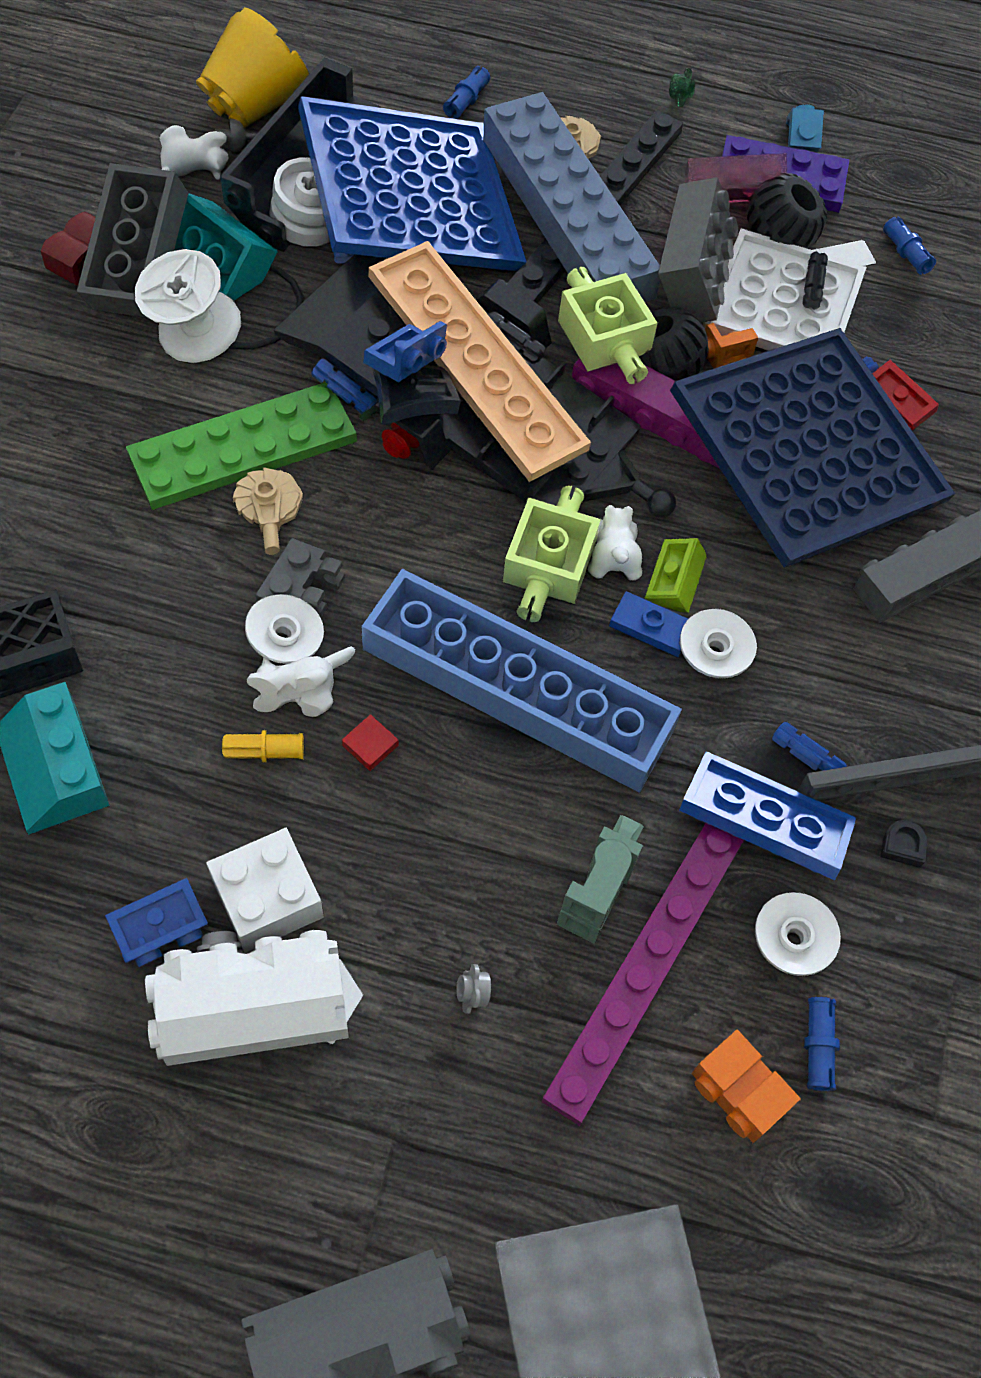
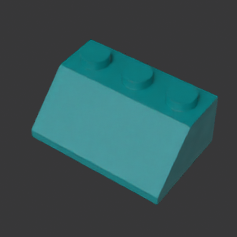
M188 193L174 251L181 249L195 250L212 258L220 270L221 288L219 292H222L234 301L263 282L278 251L213 201Z
M66 682L24 695L0 721V747L28 835L110 806L75 702Z

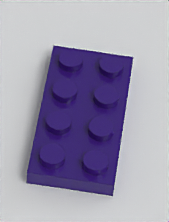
M727 135L717 177L722 189L753 195L757 186L771 176L782 173L796 174L801 176L803 180L811 183L814 189L816 188L820 197L823 198L826 210L839 213L843 203L849 159Z

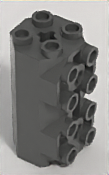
M433 1249L243 1318V1329L248 1333L254 1331L255 1334L245 1338L253 1377L408 1378V1375L426 1369L430 1378L456 1368V1365H458L456 1356L464 1352L462 1342L469 1340L471 1334L462 1306L453 1308L448 1295V1291L453 1290L452 1285L455 1284L446 1255L436 1258Z

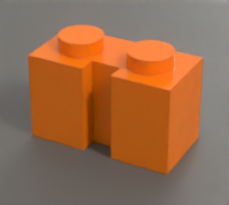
M737 1029L705 1057L691 1074L695 1077V1086L702 1096L711 1103L716 1101L727 1113L726 1120L734 1132L742 1138L748 1137L754 1143L801 1098L776 1071L772 1073L760 1060L762 1055Z

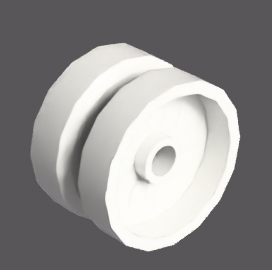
M299 157L286 161L277 169L274 177L270 217L285 224L286 239L289 242L301 246H320L329 243V235L310 158Z

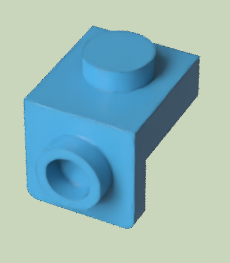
M799 105L791 110L786 120V124L789 125L788 147L818 152L821 149L824 110H817L812 105Z

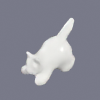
M174 125L167 128L160 135L162 145L161 170L175 171L178 177L185 176L195 170H209L219 180L221 171L229 159L228 153L220 148L226 142L227 136L222 132L213 131L199 138L192 139L188 137L185 129L181 126Z
M609 505L605 509L603 520H600L597 544L592 551V559L588 564V572L595 578H602L608 571H622L627 579L632 581L642 576V552L639 545L635 542L638 534L637 524L632 521L633 509L629 506L622 509Z
M350 646L325 658L319 656L304 657L296 662L282 666H275L270 660L263 657V663L257 672L251 673L247 678L248 685L261 693L254 700L253 708L260 712H271L286 703L297 702L306 716L316 717L325 713L333 704L331 694L334 683L333 669L348 662L354 655L355 649Z

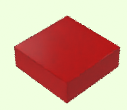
M370 714L342 739V746L371 771L399 746V739Z

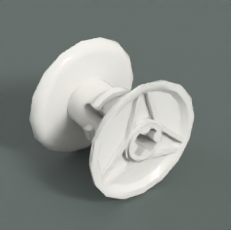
M188 249L167 252L152 260L141 272L135 286V302L143 315L159 323V341L165 352L176 360L197 363L213 359L229 348L236 340L241 327L240 311L235 302L230 297L219 292L221 288L220 270L213 259L204 253Z

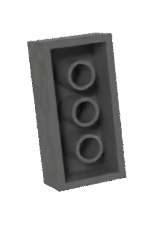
M109 164L77 288V293L93 310L148 318L142 314L135 302V286L141 272L152 260L175 249L188 197V191L175 171Z
M718 177L679 184L658 272L670 306L687 310L700 323L714 321L718 318L720 305L724 304L725 299L724 283L729 280L728 263L730 259H733L734 255L733 239L738 236L737 220L735 217H731L729 212L728 192L726 189L722 190Z

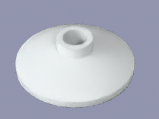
M271 595L259 600L251 607L245 621L246 636L254 650L264 658L277 663L289 664L304 657H311L319 649L323 640V623L317 611L307 602L290 595ZM284 633L288 636V638L281 637L277 634Z
M707 609L694 614L686 621L680 634V648L686 661L695 670L706 676L714 678L737 676L748 669L756 655L757 643L752 629L741 617L726 610ZM710 647H717L721 652L713 651Z
M791 892L772 898L763 906L755 923V937L761 953L771 965L787 974L808 976L824 970L834 960L840 947V929L835 916L821 901L807 894ZM787 934H797L801 943L798 945L791 943L787 938Z

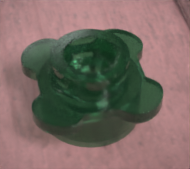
M686 68L684 74L675 73L670 81L669 95L671 99L677 100L678 107H683L686 99L691 98L695 92V80L691 79L692 70L690 68Z

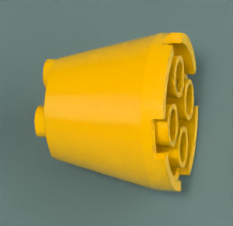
M244 7L241 12H236L230 18L205 68L196 80L198 87L210 97L207 101L209 107L219 116L225 113L229 116V119L240 121L244 128L283 105L309 75L299 54L294 50L290 53L287 45L276 35L278 30L268 20L249 8Z

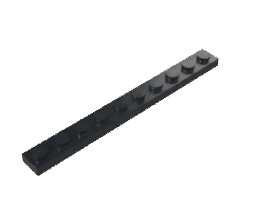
M656 110L600 175L619 205L624 202L682 133L683 122ZM545 239L528 258L526 264L522 265L509 280L508 284L538 304L566 269Z

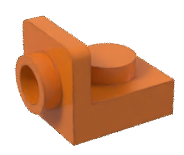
M714 323L706 324L705 331L708 338L706 359L709 360L713 369L754 355L758 336L753 328L738 332L734 331L721 336Z

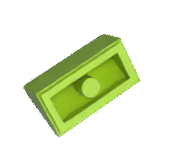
M698 538L664 539L645 600L675 611L689 612L706 560V552Z

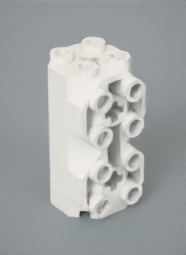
M311 930L302 933L300 938L282 940V938L276 936L263 937L255 941V951L249 954L237 953V945L232 943L216 944L210 947V951L192 953L184 949L172 950L164 954V964L156 967L155 974L146 975L145 978L148 1003H153L156 1019L148 1021L151 1049L156 1048L158 1060L163 1059L167 1066L349 1038L337 941L327 940L326 931Z

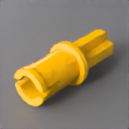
M262 730V734H226L222 739V754L225 758H261L262 762H267V758L303 759L304 736L303 733L267 734V730Z

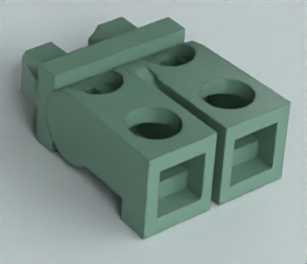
M620 815L613 830L604 826L594 850L585 884L582 886L572 881L564 897L556 925L593 944L595 943L620 893L623 883L627 885L639 858L643 845L638 843L637 840L644 827L642 824Z

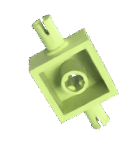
M579 267L582 276L577 268L573 269L567 276V282L572 288L562 291L558 322L587 371L617 363L629 384L635 383L632 375L636 378L637 383L642 381L647 376L648 369L642 363L639 356L643 355L647 350L650 351L657 328V321L627 273L593 282L585 267Z
M572 486L563 487L557 506L532 498L527 500L505 558L503 575L504 583L526 589L520 606L517 609L518 616L526 620L531 607L530 622L540 620L547 596L575 604L596 544L601 520L578 513L581 502L584 499V493L579 488H575L573 497L570 500L569 495Z

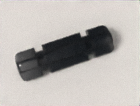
M815 251L811 253L808 260V272L804 287L805 295H803L802 301L805 308L818 309L823 299L822 289H824L826 266L828 263V256L825 253Z
M497 312L488 313V316L518 353H523L522 357L531 364L538 363L542 359L546 351L542 344L536 340L532 342L531 336L508 321L506 324L505 318Z

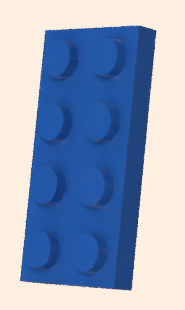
M707 751L679 811L697 820L706 822L832 880L836 879L841 870L856 821V817Z

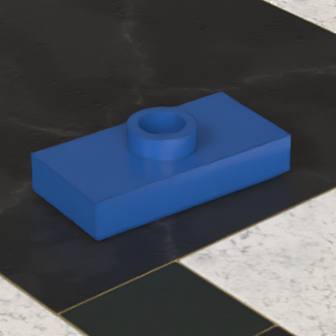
M626 591L610 620L609 627L679 657L681 653L680 634L688 618Z

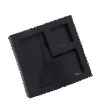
M425 365L418 372L412 373L400 382L374 369L373 375L379 398L381 424L388 425L419 415L458 414L461 400L448 371L443 367Z

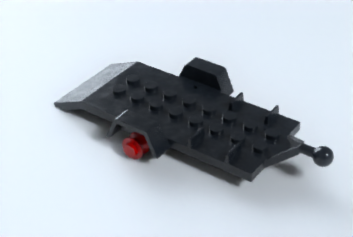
M354 254L274 329L276 336L289 345L320 355L375 394L377 398L358 416L364 421L377 411L380 412L377 386L373 375L374 368L363 363L364 352L367 348L405 327L406 324L368 277L370 266L388 258ZM498 279L475 298L487 314L497 312L505 318L506 324L509 321L531 336L532 342L534 340L538 341L545 349L552 343L545 310L504 280ZM543 357L535 364H531L524 359L590 440L591 445L589 451L531 482L523 475L457 389L456 391L461 400L458 414H427L405 418L391 424L392 430L385 429L381 434L384 449L396 458L406 459L411 455L410 448H418L420 446L426 466L431 470L453 450L526 503L528 498H532L557 506L562 488L572 486L569 495L570 500L573 497L575 488H579L584 493L582 502L626 494L632 491L647 502L649 512L655 517H668L676 508L674 494L667 489L655 490L639 479L640 474L624 452L625 448L638 435L641 425L613 407L614 396L611 395L605 401L565 373V362L556 367ZM434 360L427 364L430 366H438Z

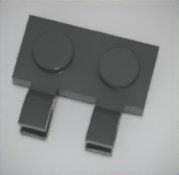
M291 538L256 593V600L258 602L265 597L280 594L294 596L310 604L317 611L320 618H322L328 608L327 603L322 601L325 592L319 588L310 587V585L316 579L338 590L345 580V575L339 572L343 566L342 561L326 558L325 550Z

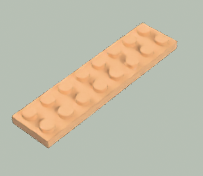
M428 241L369 267L368 277L406 325L411 324L424 331L439 321L447 324L445 336L447 341L446 349L442 356L434 361L438 366L448 371L455 388L529 482L589 451L590 440Z

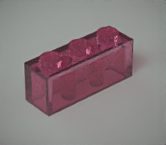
M787 153L688 158L685 183L718 177L722 190L726 189L728 192L729 202H749L754 191L764 183L772 181L780 174L787 175Z

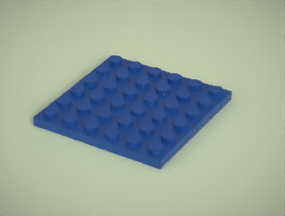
M301 96L298 109L332 252L390 258L428 241L446 264L518 271L522 265L526 264L527 261L494 157L483 140V123Z

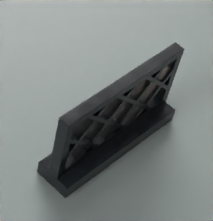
M56 589L0 606V621L8 618L15 620L7 632L0 631V698L83 672ZM50 605L54 607L45 620L32 616L37 609ZM26 624L39 628L30 640L17 636ZM49 632L63 636L61 639L40 644ZM10 644L23 648L20 652L1 657Z

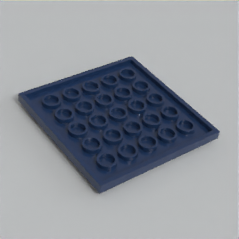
M841 328L675 381L670 389L677 403L784 568L946 503L956 494Z

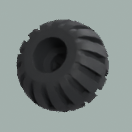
M792 173L774 175L759 184L749 200L747 209L748 225L752 232L768 236L770 240L778 243L794 244L809 249L817 242L824 230L827 219L825 203L816 188L814 189L812 184L807 180H803L801 176Z
M663 307L657 311H650L657 321V328L651 350H647L643 355L639 356L642 363L674 381L698 374L704 366L708 353V338L700 321L687 310L678 307Z

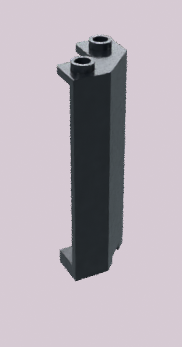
M326 57L320 61L220 176L223 200L226 206L244 226L270 246L282 252L292 242L286 239L285 224L270 217V204L273 196V181L277 169L286 161L299 157L310 158L298 109L301 96L381 108L379 105L353 95L352 68Z

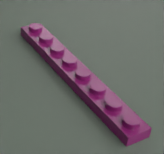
M705 823L541 1101L542 1103L575 1124L581 1125L741 847L743 839Z

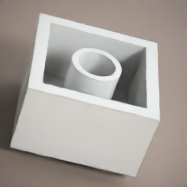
M287 828L206 862L212 881L244 953L254 950L255 941L263 937H282L324 918L321 899Z

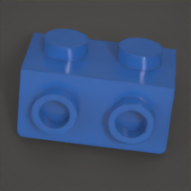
M439 321L424 331L408 324L367 348L364 352L363 363L379 371L381 374L400 382L442 356L447 345L445 339L447 324Z
M187 878L105 915L125 963L135 960L138 967L162 957L160 948L174 941L181 948L202 938L201 929L208 926V922Z

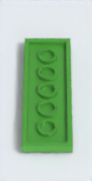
M324 382L126 446V449L151 510L238 482L246 477L248 472L263 470V468L277 469L357 442L356 431L338 396L326 387L328 384Z

